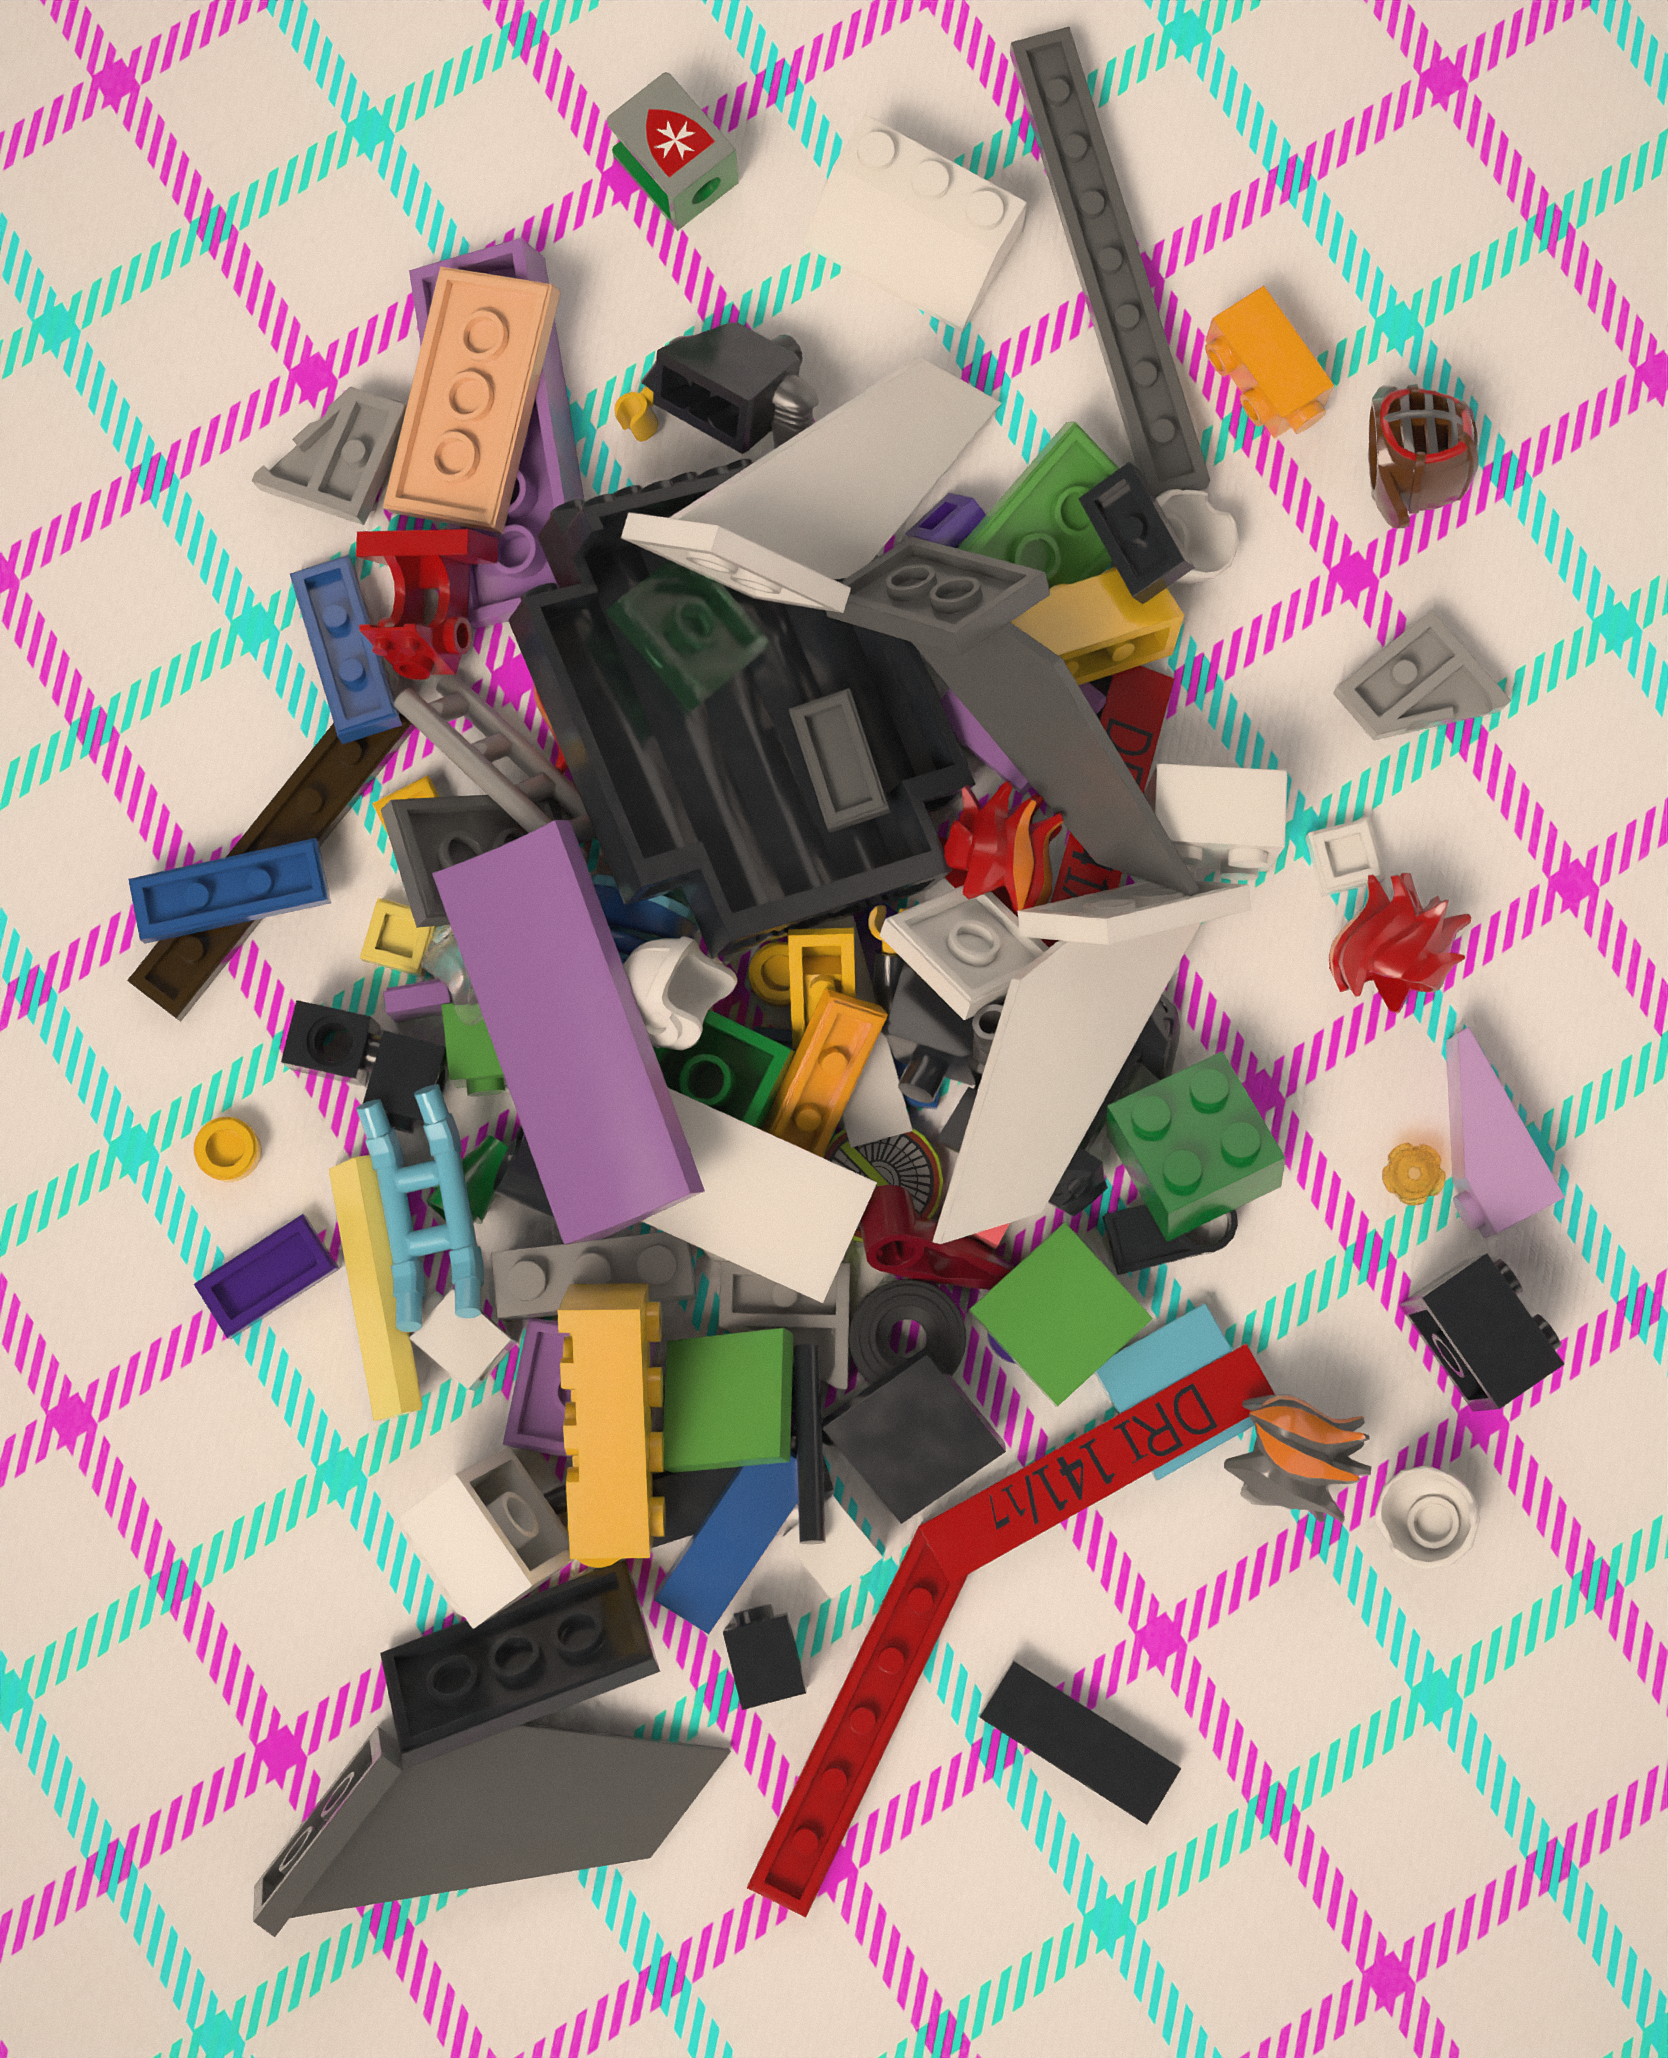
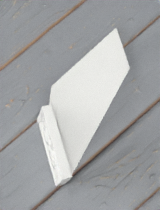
M914 358L670 518L628 513L621 538L752 598L844 613L851 588L833 579L848 578L875 558L1000 406L1001 402L923 358Z
M1144 881L1017 911L1020 937L1059 941L1011 979L932 1242L943 1244L1043 1212L1201 922L1250 911L1249 885L1195 881L1200 890L1193 896H1189L1161 885Z

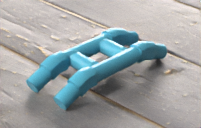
M438 1084L424 1087L414 1093L425 1123L423 1128L429 1142L431 1156H434L435 1160L402 1168L404 1160L395 1129L391 1128L381 1100L368 1101L356 1108L367 1137L365 1142L371 1156L372 1167L377 1173L393 1261L391 1271L393 1276V1296L396 1298V1328L403 1332H414L422 1328V1300L425 1299V1275L422 1260H419V1257L451 1249L449 1255L452 1266V1283L455 1285V1315L468 1319L481 1315V1287L484 1285L482 1253L480 1246H477L460 1155L462 1151L460 1135L452 1113L448 1112ZM439 1185L446 1224L414 1231L407 1193Z

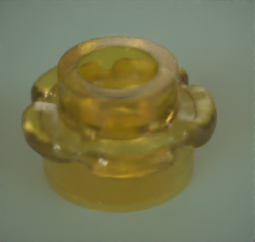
M1403 1143L1390 1151L1387 1157L1389 1162L1382 1169V1181L1386 1190L1398 1197L1400 1202L1411 1206L1422 1205L1429 1196H1436L1441 1192L1445 1185L1446 1173L1440 1168L1442 1159L1434 1148L1426 1144H1420L1416 1147L1411 1143ZM1415 1167L1420 1171L1418 1179H1411L1408 1172L1410 1168Z

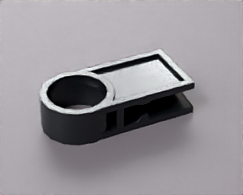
M1146 1204L1102 1216L1117 1276L1198 1255L1212 1254L1228 1245L1234 1238L1238 1227L1237 1212L1234 1209L1226 1213L1227 1228L1224 1236L1213 1246H1201L1193 1243L1185 1234L1167 1242Z

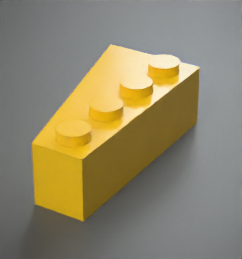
M648 1283L569 1284L557 1313L558 1333H570V1336L564 1337L563 1358L560 1361L561 1388L571 1390V1402H566L563 1424L564 1449L566 1455L572 1456L573 1467H568L566 1476L570 1559L650 1558L654 1537H665L666 1520L665 1497H653L652 1472L664 1471L663 1432H652L651 1407H662L663 1403L662 1367H650V1342H661V1303L649 1302Z

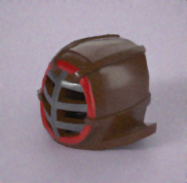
M1417 384L1408 385L1406 389L1397 390L1395 386L1383 385L1378 388L1372 397L1368 447L1371 497L1376 502L1381 515L1391 527L1398 529L1409 527L1410 518L1408 511L1409 514H1415L1423 510L1440 508L1457 500L1460 501L1469 490L1479 465L1478 435L1474 413L1464 401L1462 402L1458 398L1436 391L1419 389Z

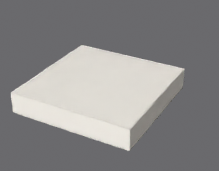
M963 885L885 919L880 937L963 1020L975 1016L977 1011L984 1006L998 1005L1004 1002L1011 979L1048 950L1049 947L1039 938L1020 937L1018 917L991 891L968 900L962 893Z

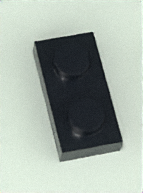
M1131 462L1126 463L1078 498L1130 594L1140 603H1146L1195 568L1140 469Z

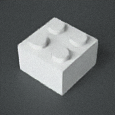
M1175 764L1156 765L1144 796L1192 876L1195 875V868L1220 869V877L1224 879L1254 880L1258 878L1259 872H1267L1285 847L1287 770Z
M510 1446L456 1473L397 1517L407 1531V1540L412 1550L418 1557L429 1563L444 1586L448 1603L459 1615L467 1619L473 1629L529 1594L575 1560L570 1559L569 1532Z

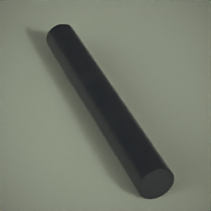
M800 1344L793 1346L799 1543L822 1544L826 1543L820 1352L819 1345Z

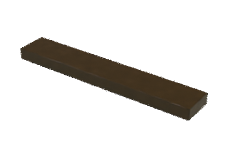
M399 712L402 722L401 726L342 744L333 723L226 857L314 838L318 840L321 847L415 729V726ZM262 919L160 940L127 981L181 1022Z

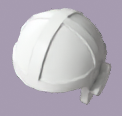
M685 936L680 939L664 938L646 942L634 949L623 964L651 1044L657 1048L664 1047L684 1050L695 1045L703 1031V1021L709 1008L728 996L737 984L736 974L730 968L723 966L718 957L712 960L706 957L700 950L697 941Z

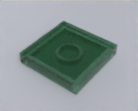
M671 560L663 564L605 611L689 712H692L771 645L765 635L721 583Z

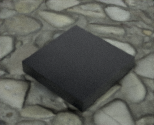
M927 1346L826 1416L822 1421V1429L901 1524L1006 1452L1004 1440Z

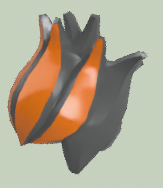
M1265 1395L1243 1400L1242 1406L1251 1410L1249 1415L1251 1421L1255 1424L1257 1438L1254 1449L1251 1453L1231 1457L1224 1462V1469L1244 1482L1240 1492L1241 1497L1254 1505L1283 1506L1288 1509L1308 1510L1320 1523L1324 1521L1323 1513L1343 1523L1345 1516L1333 1500L1327 1486L1330 1484H1354L1359 1482V1476L1371 1475V1466L1348 1457L1360 1450L1365 1445L1364 1441L1370 1440V1436L1365 1433L1353 1432L1365 1423L1364 1417L1331 1418L1318 1411L1308 1402L1291 1395Z

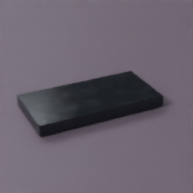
M626 1560L520 1599L474 1629L465 1620L380 1653L400 1753L408 1768L660 1672L632 1573Z

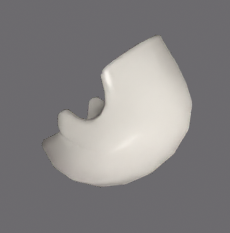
M1172 489L1156 497L1195 567L1174 583L1196 584L1216 578L1231 567L1239 547L1236 521L1233 515L1229 512H1220L1212 508L1207 502L1208 494L1204 491Z
M1428 1465L1401 1470L1382 1487L1375 1509V1523L1378 1525L1393 1554L1404 1562L1424 1569L1456 1563L1474 1546L1480 1523L1478 1507L1468 1487L1455 1475Z

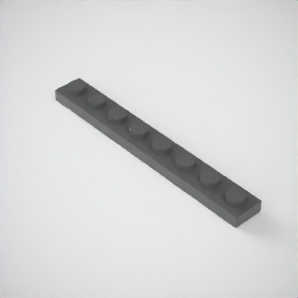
M1070 27L1013 41L1010 44V57L1136 466L1140 469L1155 498L1161 493L1172 489H1181L1182 491L1206 489L1209 486L1210 477Z

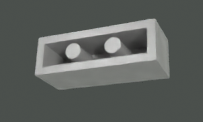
M666 1232L491 1253L497 1315L499 1319L505 1322L558 1316L557 1310L569 1284L648 1283L649 1302L669 1303L697 1299L691 1243Z

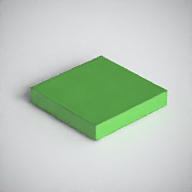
M1065 1222L968 1310L1055 1407H1058L1153 1319Z
M784 1328L667 1341L663 1427L664 1469L675 1473L790 1462L793 1333Z

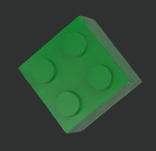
M708 1010L704 1018L703 1031L698 1042L692 1047L684 1050H675L652 1046L667 1088L762 1130L796 1053L792 1049L711 1010Z
M1223 1051L1107 1105V1137L1167 1242L1282 1186L1286 1157Z

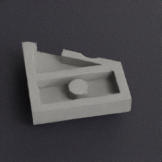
M349 387L328 406L326 414L320 420L309 423L292 439L297 446L270 470L263 465L255 472L251 481L261 491L365 525L396 453L407 407L405 404Z
M1433 610L1429 611L1342 682L1333 692L1335 697L1373 740L1499 713L1511 702V699Z
M721 1261L719 1326L732 1334L784 1328L793 1333V1346L800 1344L819 1345L820 1380L836 1389H847L850 1263L840 1264L825 1300L821 1303L731 1261Z

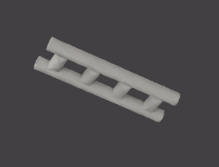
M444 675L440 679L436 690L443 698L430 703L423 700L411 688L404 690L396 698L394 707L528 833L553 821L535 804L551 797L574 818L570 822L579 845L592 838L598 841L577 787L457 675ZM464 716L486 738L470 744L448 722ZM507 756L530 778L514 785L492 762ZM580 847L584 860H586L588 853Z

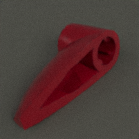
M898 1185L875 1187L859 1222L867 1262L872 1268L881 1272L940 1284L991 1290L1016 1267L1002 1256L968 1236L943 1244L932 1242L938 1221L917 1214L912 1195L907 1189Z

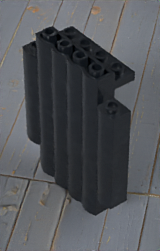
M748 458L734 461L726 466L709 469L699 475L696 472H686L670 480L654 482L644 488L640 485H632L622 488L613 494L599 495L588 501L574 499L555 507L550 512V518L537 537L556 583L542 584L525 592L520 598V604L508 620L624 904L652 899L682 887L711 958L737 953L768 940L788 936L789 929H809L821 923L842 919L877 905L898 901L932 888L948 875L952 868L947 864L945 851L928 813L955 803L962 797L961 789L965 785H968L970 788L976 785L921 655L911 641L827 617L826 610L752 598L621 538L628 513L670 518L753 464L754 462ZM846 578L833 579V580H835V581H837V582L840 583V582H842L843 580H845ZM850 689L891 812L830 833L820 808L789 709Z

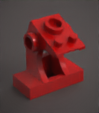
M470 529L357 531L356 557L389 566L394 580L395 597L391 616L381 618L377 626L359 624V631L373 645L372 652L384 656L398 674L409 679L425 680L430 675H456L461 657L469 651L472 641L471 626L467 620L470 564H497L498 538ZM425 590H439L437 612L434 619L428 626H423Z

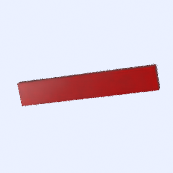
M919 1527L909 1544L747 1884V1889L805 1918L968 1576L966 1575L950 1584Z

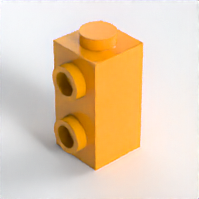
M1264 285L1212 318L1205 339L1207 343L1205 351L1208 359L1221 376L1226 377L1230 375L1242 392L1240 401L1244 411L1256 426L1260 427L1264 424L1275 439L1291 428L1295 434H1299L1323 418L1327 412L1324 407L1334 388V384Z

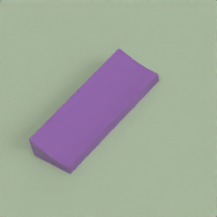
M519 238L409 270L420 345H422L440 267L549 284L545 258L524 239ZM555 317L503 533L449 524V529H470L498 538L497 564H470L467 620L473 629L508 622L520 604V598L525 592L542 584L556 583L537 536L550 518V512L555 507L570 500L584 499Z
M554 820L503 846L432 873L564 1245L603 1239L705 1192L571 822L569 820Z

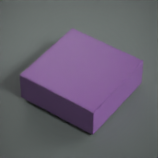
M444 978L386 988L387 991H383L386 1013L395 1022L442 1015V1004L456 1003L455 990Z

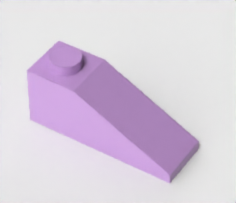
M1470 1027L1446 1041L1452 1181L1459 1193L1453 1197V1201L1465 1225L1471 1231L1478 1228L1483 1238H1487L1565 1198Z

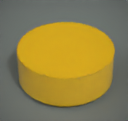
M774 942L765 945L757 951L749 966V980L754 994L763 1003L772 1007L784 1008L791 1006L789 945L787 942Z
M219 1117L209 1121L200 1129L195 1138L194 1157L199 1168L208 1176L222 1182H236L246 1178L255 1170L261 1158V1142L256 1131L247 1123L234 1117Z

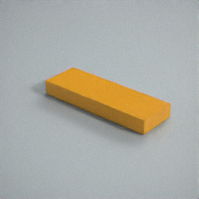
M824 989L765 1120L762 1131L819 1157H823L888 1016L882 1006L833 990Z

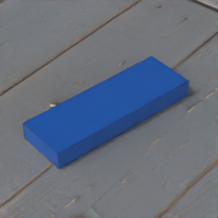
M346 555L289 573L337 736L341 743L345 744L401 726L402 722L398 710L394 707L395 699L382 657L372 652L373 645L359 631V624H371L350 556Z
M316 838L128 879L139 938L144 944L331 904L320 844Z
M790 1451V1462L738 1467L654 1592V1601L705 1633L709 1634L798 1503L796 1454Z

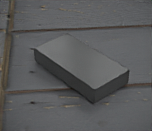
M846 689L789 709L828 831L832 833L890 813L891 811L851 690Z

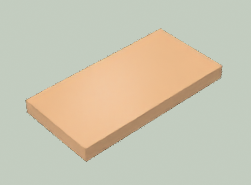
M440 267L384 499V509L395 514L503 533L561 291L557 287L548 283Z

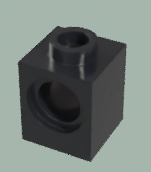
M296 1000L281 1063L292 1071L366 1087L369 1072H372L382 1035H379L381 1026L371 1016ZM337 1030L350 1031L353 1039L350 1052L340 1060H326L322 1050L326 1037Z
M384 1030L363 1103L380 1099L391 1128L413 1134L416 1123L425 1124L414 1093L424 1087L438 1084L443 1095L449 1075L446 1047Z
M767 1604L734 1613L736 1626L725 1628L723 1636L741 1709L745 1710L806 1694L807 1687L788 1612L774 1615L772 1605Z

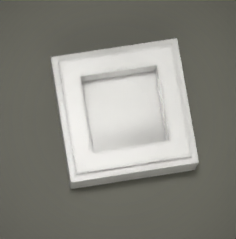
M1369 818L1309 832L1305 836L1321 897L1367 886L1368 875H1374L1379 882H1383L1386 878Z

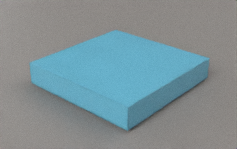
M1204 1303L1117 1352L1095 1374L1119 1415L1232 1352V1349ZM1248 1417L1153 1470L1151 1473L1155 1480H1160L1253 1427L1255 1424Z

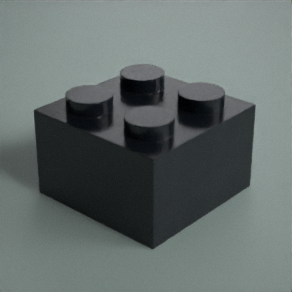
M1488 1253L1460 1262L1399 1304L1404 1314L1473 1412L1501 1409L1565 1364L1555 1351L1561 1347V1342L1553 1328L1540 1314H1536L1533 1317L1530 1315L1517 1296L1523 1289L1516 1275L1501 1259L1493 1262Z

